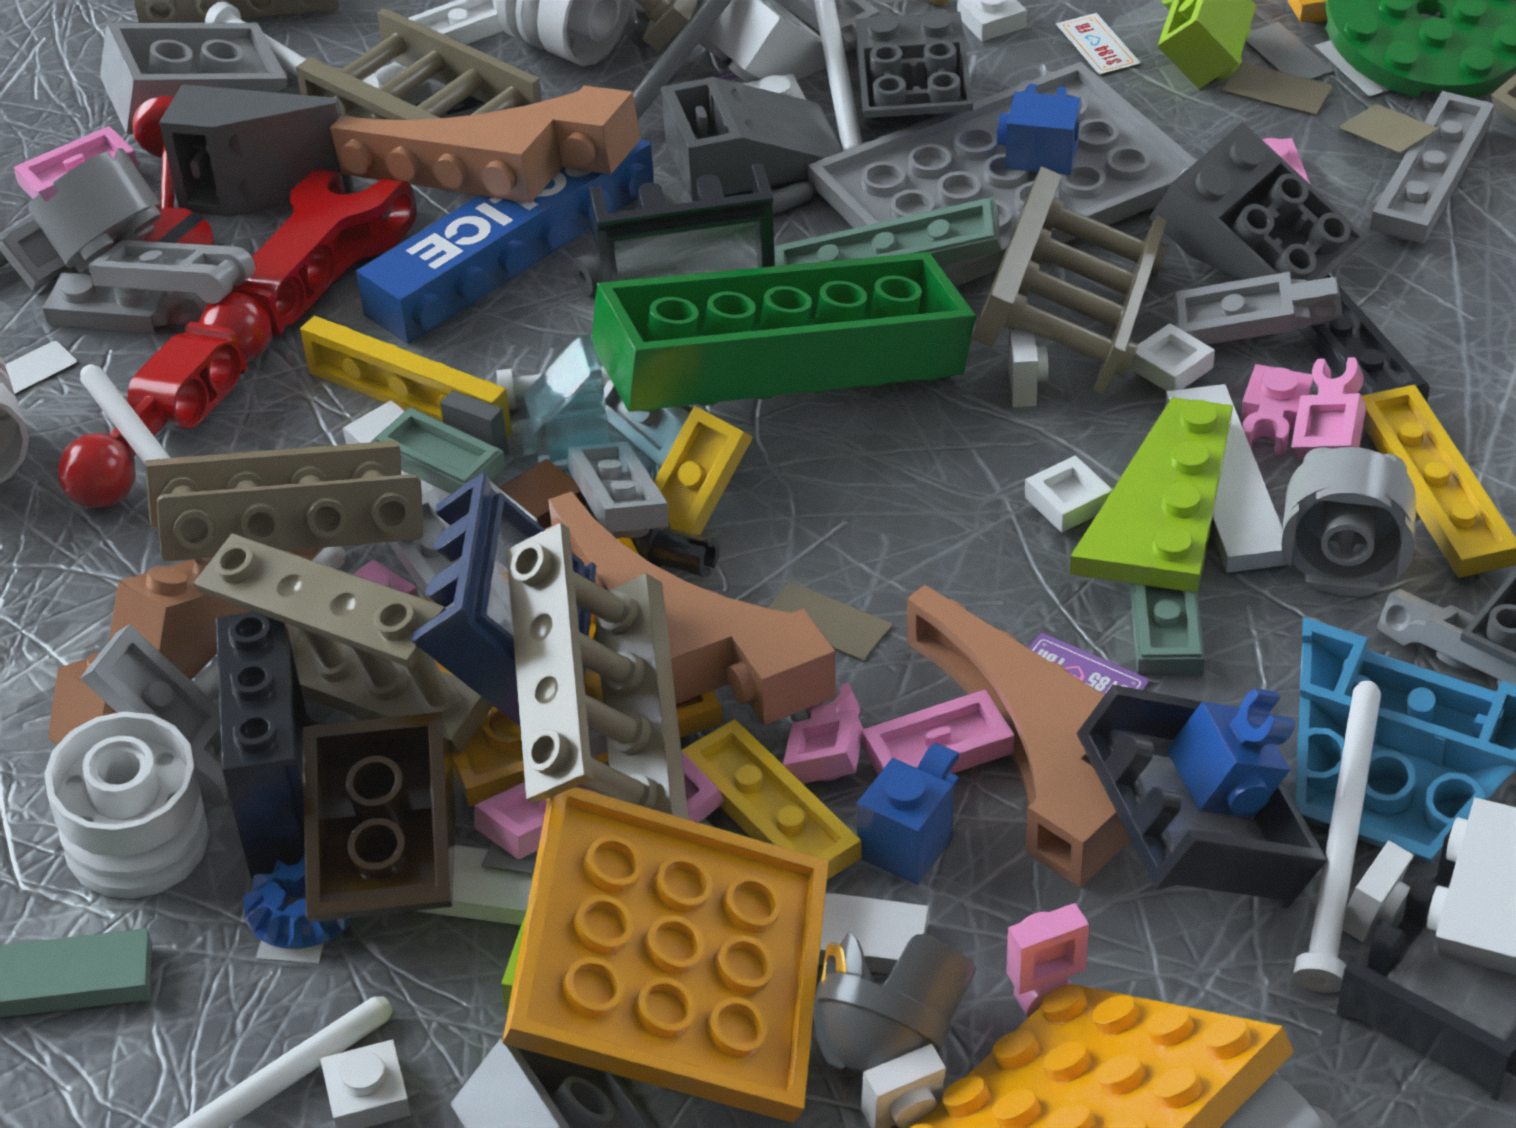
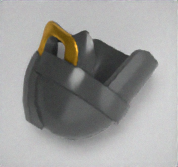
M851 932L846 934L840 944L835 942L828 943L822 977L819 980L816 991L813 1018L817 1043L829 1067L842 1072L849 1069L863 1076L864 1071L931 1043L936 1052H940L951 1028L950 1021L976 972L975 965L970 959L949 945L927 934H917L908 941L883 986L873 982L869 967L864 961V953L860 942Z

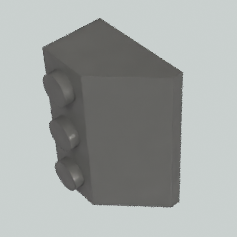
M500 1037L450 1103L465 1128H656L621 1076L502 1044L503 1037Z

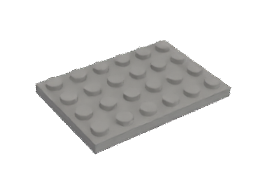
M1078 62L973 102V111L946 112L808 165V182L853 228L994 197L998 209L1002 252L940 265L953 285L957 287L999 269L1020 212L1038 172L1005 169L1006 146H997L999 116L1001 112H1010L1015 91L1025 92L1029 84H1037L1036 93L1056 95L1057 88L1060 86L1066 88L1067 96L1081 97L1079 144L1072 174H1061L1062 177L1054 197L1064 201L1063 207L1105 225L1113 224L1157 206L1172 182L1179 177L1183 169L1189 168L1197 160L1082 62ZM1055 228L1051 230L1050 238L1062 243L1077 238Z

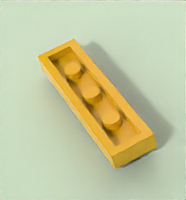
M315 315L300 328L310 374L384 403L392 400L405 411L411 407L443 422L440 402L451 391L459 392L502 408L506 439L512 434L506 388Z
M1416 385L1362 395L1366 404L1364 429L1379 453L1396 455L1406 464L1407 474L1411 478L1416 492V512L1457 577L1461 578L1516 566V537Z

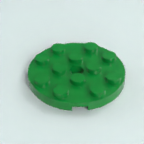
M1516 0L1324 1L1328 19L1326 31L1333 46L1348 64L1359 73L1390 90L1417 98L1420 97L1421 91L1437 93L1445 91L1474 98L1497 90L1516 74ZM1437 12L1440 13V17H1430L1427 19L1420 15L1429 14L1435 16Z

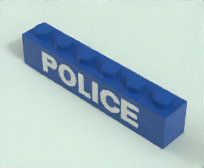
M641 138L612 174L562 167L531 203L483 195L472 199L356 270L364 316L407 344L416 340L592 228L593 219L589 187L601 186L607 214L616 213L638 199L639 187L645 183H654L651 143Z

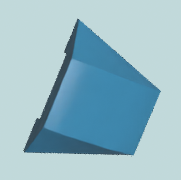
M1303 617L1295 805L1306 822L1330 829L1353 690L1362 681H1372L1377 684L1381 692V699L1358 840L1381 848L1389 840L1413 854L1412 859L1431 865L1441 854L1444 837L1452 829L1455 819L1459 817L1468 820L1474 797L1488 800L1516 769V685L1501 680L1497 691L1487 689L1367 650L1368 637Z

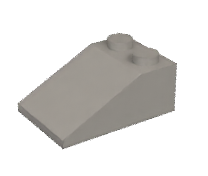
M106 23L100 78L126 134H133V115L140 105L149 99L161 96L175 97L182 84L277 92L287 86L288 78L258 23Z

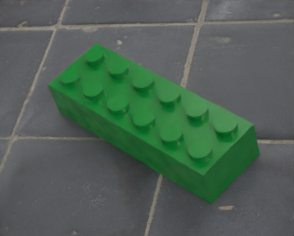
M930 252L600 282L597 283L591 345L628 412H654L668 407L695 404L708 406L722 401L750 398L770 399L777 395L804 392L824 393L831 389L858 386L879 387L885 383L913 380L933 381L940 377L964 375L976 315Z

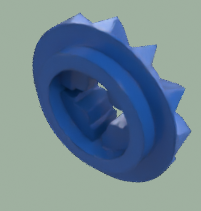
M305 855L298 864L288 866L277 860L272 874L254 875L252 892L243 896L245 917L252 933L263 942L279 948L303 949L320 945L339 935L353 920V918L308 923L306 918V899H299L293 905L288 904L287 897L289 895L294 897L305 895Z

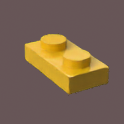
M695 405L655 477L654 483L668 502V522L671 529L701 535L753 437Z

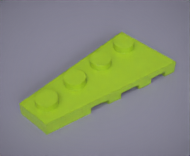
M1175 397L1170 399L1071 554L1069 574L1198 593L1231 427L1233 405Z

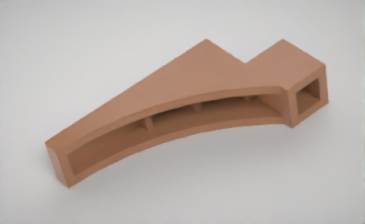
M585 85L579 91L561 97L490 113L417 120L367 119L341 116L330 127L343 175L376 180L384 178L406 181L410 185L529 203L538 196L562 167L612 174L641 140L633 92Z
M572 491L549 499L551 527L559 523L569 527L571 552L584 562V566L591 562L597 565L596 585L609 591L645 573L662 582L676 705L729 684L736 700L742 705L749 703L765 726L836 698L835 650L804 608L793 613L769 609L728 598L686 582L650 563L618 541L592 517Z
M324 548L285 552L312 561ZM212 558L191 559L171 566H156L150 568L147 573L118 581L109 641L117 631L130 624L191 681L217 654L216 617L249 613V610L197 591L193 583ZM100 652L91 654L87 659L58 668L47 738L52 742L59 744L71 730L95 717L117 713L80 679Z
M924 584L907 598V644L939 666L968 694L986 689L1014 734V753L1011 756L1024 786L1028 801L1026 853L1081 888L1131 841L1076 734L1105 694L1071 675L1062 665L1045 659L1019 643L1008 632L998 630L970 613L959 602L947 599Z

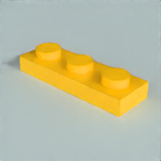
M736 719L681 750L720 790L724 800L720 807L752 839L829 861L827 880L862 858L861 839Z

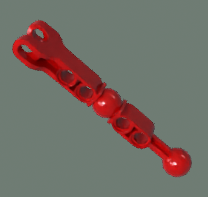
M316 169L310 172L290 192V203L294 213L252 256L255 262L254 274L241 285H233L231 293L219 303H208L198 322H190L185 327V333H177L171 337L132 378L128 388L127 402L150 432L155 436L165 425L192 429L200 424L234 388L239 376L248 370L247 364L264 354L272 335L280 336L284 332L285 325L295 323L354 262L362 258L378 255L393 248L410 230L417 217L415 194L410 183L383 178L366 190L347 194L341 172ZM394 204V207H393V209H392V211H391L389 217L384 220V219L382 218V216H383V215L391 208V206ZM117 428L109 435L106 433L84 434L66 445L57 463L59 485L71 501L89 510L111 508L128 496L136 480L134 457L137 454Z

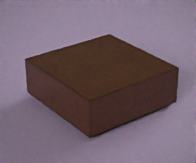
M548 459L543 460L499 487L537 518L538 524L544 529L551 526L549 499L572 491L583 506L586 505V499L575 480Z

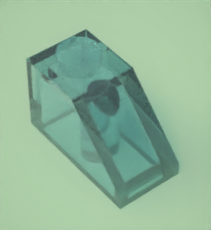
M590 334L578 336L524 393L527 419L517 420L523 455L534 454L537 464L548 459L564 473H569L568 447L610 443L602 370Z

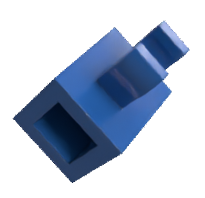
M1029 84L1025 92L1015 91L1010 112L1000 113L997 128V146H1006L1005 169L1039 172L1042 166L1058 174L1071 175L1079 144L1081 97L1067 96L1066 88L1060 86L1057 88L1056 95L1036 93L1037 84Z
M1255 688L1244 697L1240 707L1202 701L1166 751L1199 811L1254 818L1259 810L1268 803L1270 796L1291 771L1277 745L1285 743L1290 738L1296 723L1290 717L1270 715L1272 708L1281 698L1278 692Z
M935 742L923 755L918 768L892 757L856 803L857 837L861 839L862 860L913 884L918 885L953 839V791L959 782V776L950 773V770L958 761L959 752Z

